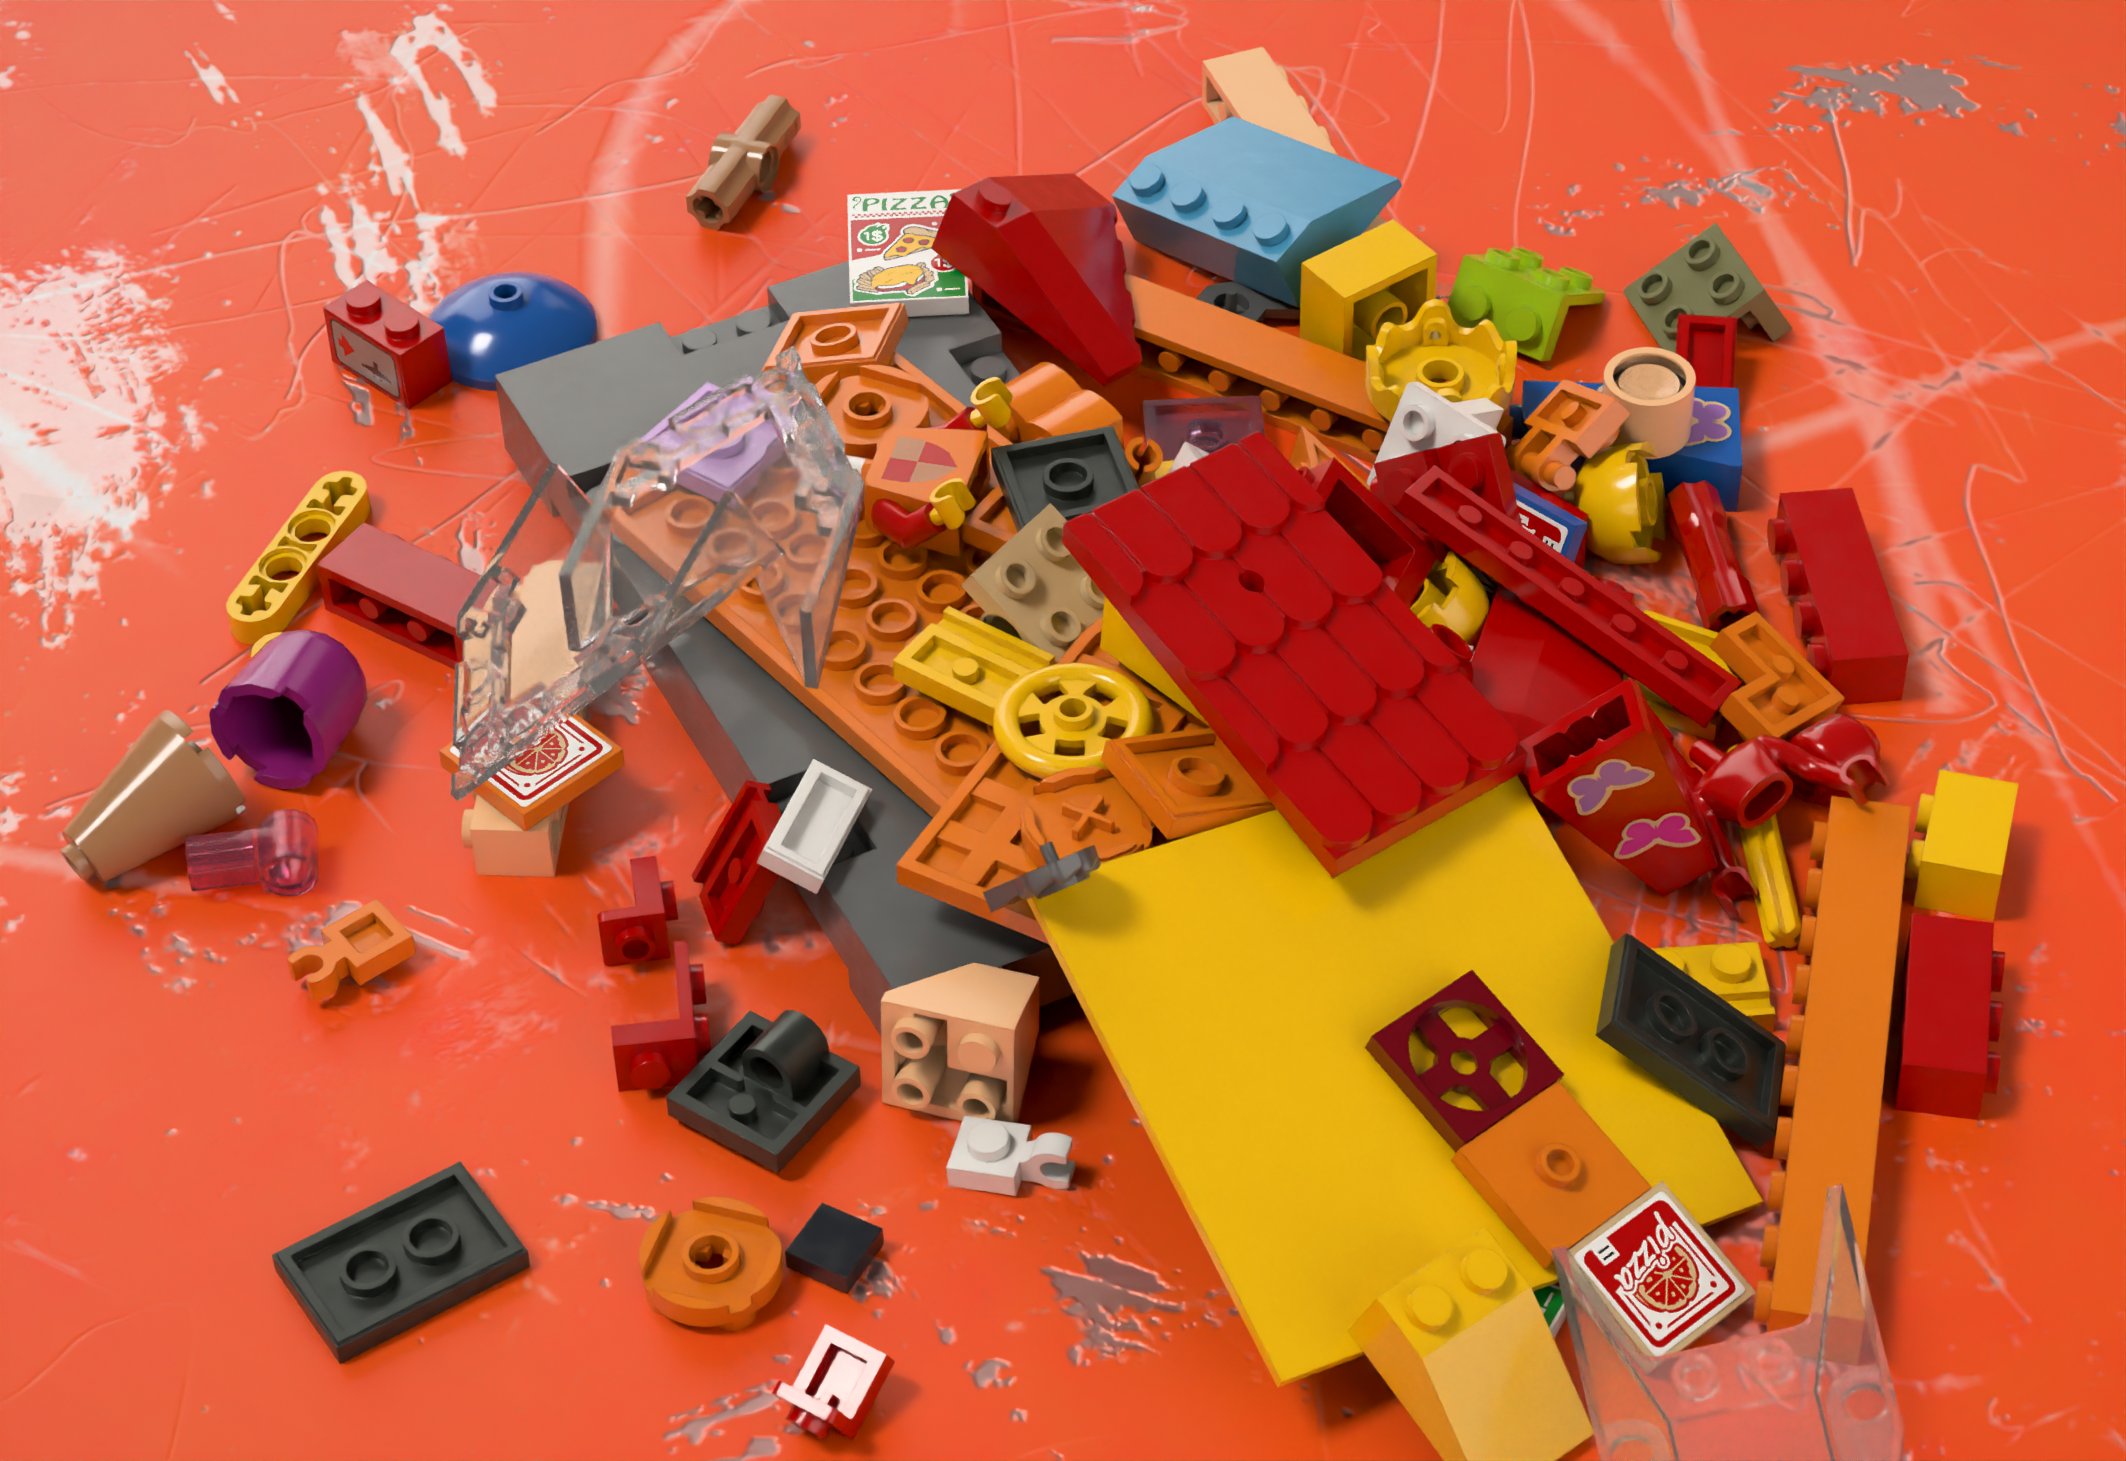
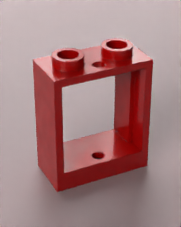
M1335 457L1312 469H1309L1307 466L1299 468L1297 471L1326 500L1325 510L1380 567L1382 580L1411 608L1438 555Z

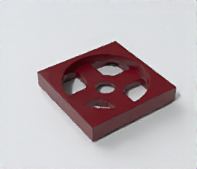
M1470 970L1372 1035L1365 1046L1366 1050L1455 1153L1557 1080L1560 1082L1564 1076V1073L1473 970ZM1451 1007L1470 1009L1488 1029L1472 1040L1458 1037L1440 1015ZM1414 1032L1435 1055L1433 1066L1419 1076L1415 1072L1409 1053V1038ZM1507 1052L1523 1068V1082L1520 1091L1513 1097H1510L1490 1074L1491 1063ZM1455 1053L1469 1055L1475 1063V1072L1471 1074L1459 1073L1451 1064V1056ZM1449 1091L1469 1094L1482 1111L1459 1108L1440 1098Z

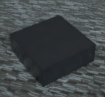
M821 1203L785 1251L786 1266L848 1294L884 1245L883 1228Z

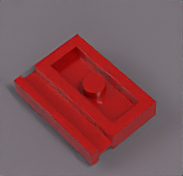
M745 781L691 875L694 882L703 883L704 887L699 894V898L715 941L739 945L752 921L761 914L765 899L779 877V874L757 864L762 850L782 816L778 805L769 803L767 800L772 791L767 783Z

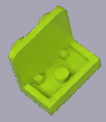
M1512 247L1510 252L1488 248L1486 254L1463 256L1447 305L1450 307L1454 321L1459 326L1472 329L1482 320H1490L1497 328L1503 342L1515 340L1518 352L1539 361L1551 360L1569 306L1602 304L1606 292L1592 286L1594 277L1583 271L1562 266L1558 272L1543 266L1544 257L1536 252L1520 247Z

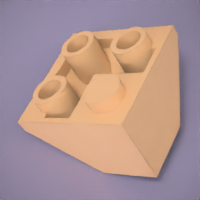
M973 962L886 991L881 999L882 1103L963 1121L964 1116L1018 1123L1039 1031L1040 977Z

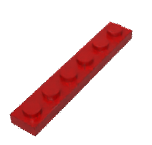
M1434 465L1404 492L1396 510L1413 521L1423 532L1433 535L1464 557L1471 566L1488 574L1516 594L1523 603L1543 613L1568 631L1574 639L1588 645L1619 667L1626 676L1643 684L1671 704L1677 712L1691 718L1703 728H1706L1720 713L1718 710L1728 696L1741 686L1742 681L1437 466Z

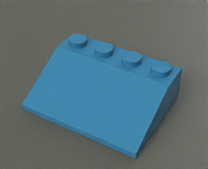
M1232 116L1146 156L1112 194V198L1135 241L1299 308L1301 299V263L1361 235L1399 191L1402 184L1399 178Z

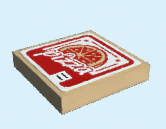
M1663 1181L1562 1254L1554 1263L1556 1268L1647 1378L1744 1305L1756 1293Z

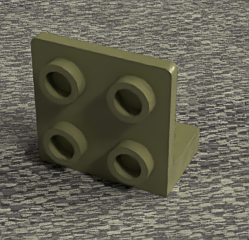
M1716 222L1624 289L1625 296L1661 349L1674 353L1676 349L1678 314L1737 317V319L1741 317L1750 330L1760 323L1773 342L1792 329L1791 325Z

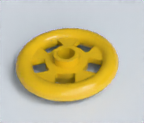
M1062 663L1034 670L1014 682L1003 693L996 705L993 716V732L1000 750L1014 765L1026 773L1044 779L1070 768L1100 767L1108 769L1101 761L1106 740H1111L1102 737L1106 731L1107 724L1111 723L1125 727L1126 730L1121 738L1151 735L1154 728V717L1150 702L1144 692L1126 676L1112 669L1094 664ZM1056 691H1061L1064 694L1052 699L1047 704H1043L1038 699ZM1093 692H1097L1111 698L1113 701L1107 706H1102L1097 700L1088 696ZM1040 721L1042 734L1024 737L1020 730V723ZM1055 749L1066 753H1079L1081 756L1055 754Z

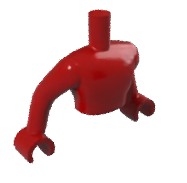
M1759 734L1739 744L1727 754H1724L1704 739L1698 740L1691 746L1689 751L1690 760L1706 772L1696 784L1692 793L1704 815L1718 867L1713 869L1716 877L1711 884L1712 892L1730 918H1735L1739 915L1733 901L1740 895L1751 894L1756 899L1760 895L1759 890L1746 870L1738 866L1731 845L1721 828L1719 820L1733 821L1746 829H1753L1765 823L1785 805L1793 792V781L1784 771L1814 785L1847 791L1857 805L1863 806L1868 802L1862 792L1864 786L1872 782H1879L1884 787L1889 784L1888 779L1873 756L1860 754L1846 761L1843 766L1821 760L1781 738L1766 734Z

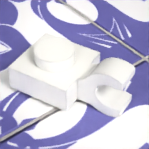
M964 1116L946 1167L948 1186L1012 1196L1017 1195L1021 1180L1039 1183L1054 1189L1069 1188L1076 1167L1075 1161L1068 1160L1073 1145V1138L1065 1134L1052 1132L1044 1133L1033 1140L1031 1125Z

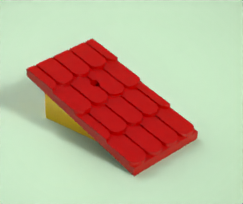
M1259 430L1238 440L1237 444L1231 443L1191 462L1188 467L1183 466L1141 486L1140 490L1134 489L1092 509L1089 514L1084 513L1063 524L1062 543L1105 595L1100 648L1211 727L1330 876L1335 878L1522 773L1525 770L1527 752L1518 743V735L1515 729L1459 671L1460 661L1382 580L1380 567L1325 510L1326 500Z

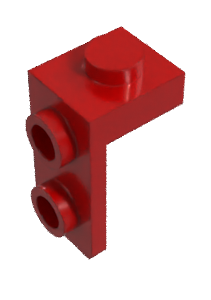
M687 940L674 942L680 1019L611 1026L612 1048L619 1092L677 1086L699 1063L698 1055H707L711 1051L707 1013L695 1015L694 1005L707 1004L703 964L690 965Z

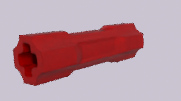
M1705 480L1698 483L1682 482L1667 494L1669 505L1666 509V514L1675 541L1682 548L1697 593L1696 605L1705 629L1719 633L1722 629L1753 612H1760L1750 583L1742 575L1727 531L1728 519L1718 490Z

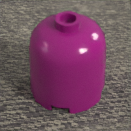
M311 630L283 632L264 645L221 690L218 701L209 713L211 733L222 754L228 760H231L236 754L246 765L258 771L254 776V780L260 784L279 789L304 787L309 784L315 775L325 769L357 724L368 699L364 672L357 658L341 642L327 634Z

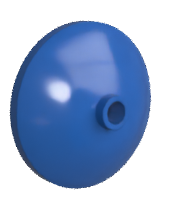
M501 272L469 281L453 290L441 300L428 317L444 327L452 380L471 388L497 391L495 375L595 343L597 338L595 311L584 294L557 278L535 272Z

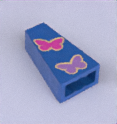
M1523 381L1521 405L1510 404L1509 416L1513 417L1512 440H1521L1530 431L1523 422L1560 382ZM1575 382L1601 393L1603 391V383ZM1695 386L1691 433L1686 445L1670 456L1646 459L1649 473H1662L1665 498H1668L1667 494L1682 482L1698 483L1705 480L1718 490L1724 510L1737 512L1742 474L1738 388ZM1580 455L1570 465L1576 472V475L1587 459Z

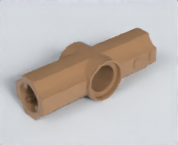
M769 95L764 102H759L734 134L721 132L717 136L710 151L708 169L686 196L687 212L699 221L701 227L718 231L724 223L732 221L754 190L767 192L772 187L778 173L780 155L801 129L800 112L796 111L789 104L787 98Z

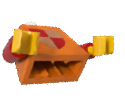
M992 377L981 382L974 389L970 397L971 403L975 408L970 406L965 408L945 424L929 428L893 427L885 431L874 459L848 455L840 457L835 476L836 491L864 496L866 527L872 533L885 536L902 549L909 550L920 546L944 554L960 556L965 544L962 541L961 524L982 501L990 481L987 423L992 428L1003 427L1008 423L1011 415V409L1008 405L1012 402L1013 395L1000 378Z

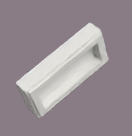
M813 759L762 850L757 864L817 894L873 789Z

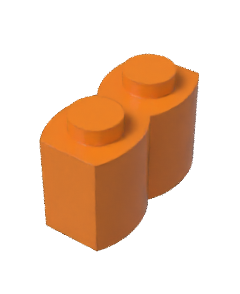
M1041 362L1005 384L1013 395V400L1008 405L1011 409V415L1007 424L994 429L1013 444L1113 426L1124 451L1123 418L1119 412L1097 393L1090 390H1082L1077 382L1060 367L1049 362Z

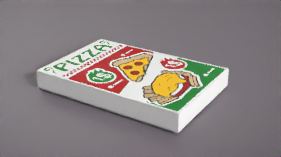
M962 189L847 195L850 307L901 303L905 304L908 317L969 314L967 277L931 249L952 194Z

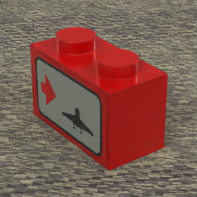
M365 280L323 307L332 361L405 408L411 409L452 382L444 327L368 280Z

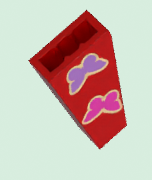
M1631 677L1519 742L1527 752L1525 769L1532 795L1662 897L1718 867L1704 815L1639 684Z

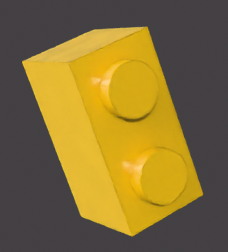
M1939 770L1935 795L1921 793L1914 832L1927 834L1926 840L1912 838L1905 877L1918 880L1914 907L1989 921L1994 920L2018 783Z

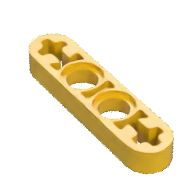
M337 471L320 478L248 571L226 603L231 633L236 640L245 644H255L265 635L285 630L320 582L317 564L362 525L369 516L371 508L366 480L361 475L351 471ZM312 533L328 534L327 537L319 541L303 542L300 540L303 536ZM289 570L299 572L292 579L282 581L271 579L273 575L279 572Z

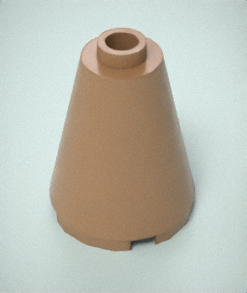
M165 709L151 721L62 831L67 845L60 850V853L82 880L86 881L94 875L99 881L104 883L237 819L247 810L242 805L245 802L243 794L219 759L208 747L202 750L192 740L188 742L184 740L194 731L173 712Z

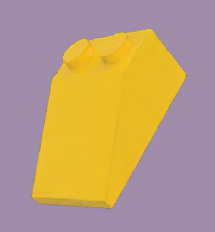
M1484 1227L1376 1298L1348 1330L1444 1461H1557L1595 1433L1530 1284L1487 1227Z

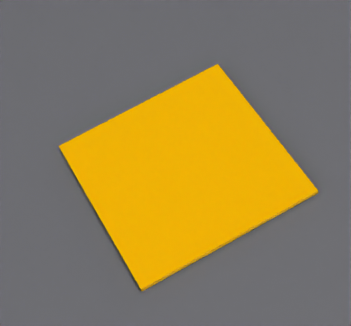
M1518 775L1335 878L1330 876L1276 809L1101 863L1097 870L1089 873L1090 878L1041 899H1037L1036 896L1026 899L1277 1387L1365 1355L1348 1330L1375 1299L1484 1227H1487L1530 1284L1533 1292L1566 1280L1554 1264L1546 1270L1543 1269L1452 1163L1451 1160L1456 1154L1454 1150L1365 1048L1372 1035L1470 970H1473L1564 1073L1560 1083L1653 1188L1663 1181L1702 1228L1758 1208L1763 1202L1714 1117L1595 1036L1610 949L1614 942ZM1451 1007L1440 1015L1458 1037L1472 1040L1488 1029L1470 1009ZM1415 1032L1412 1033L1409 1038V1053L1415 1072L1419 1076L1433 1066L1435 1055ZM1507 1052L1491 1063L1490 1074L1509 1096L1513 1097L1520 1091L1523 1082V1068ZM1455 1053L1451 1056V1064L1456 1071L1461 1074L1475 1072V1063L1469 1055ZM1449 1091L1440 1098L1459 1108L1482 1111L1469 1094Z

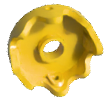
M1429 300L1420 307L1416 317L1409 323L1404 325H1395L1392 322L1384 323L1378 332L1375 345H1366L1365 389L1369 401L1380 415L1391 422L1406 385L1411 382H1420L1451 403L1487 398L1503 408L1504 413L1514 395L1517 342L1515 340L1503 342L1497 328L1490 320H1482L1472 329L1463 328L1454 321L1450 307L1443 300Z

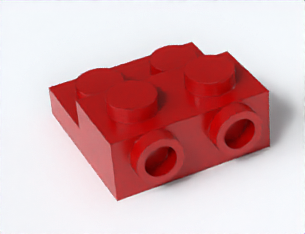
M1501 432L1373 463L1376 477L1371 481L1370 492L1438 555L1436 559L1441 563L1445 562L1444 560L1448 552L1453 551L1470 568L1473 567L1464 557L1433 535L1423 532L1413 521L1396 510L1404 492L1434 465L1522 526Z

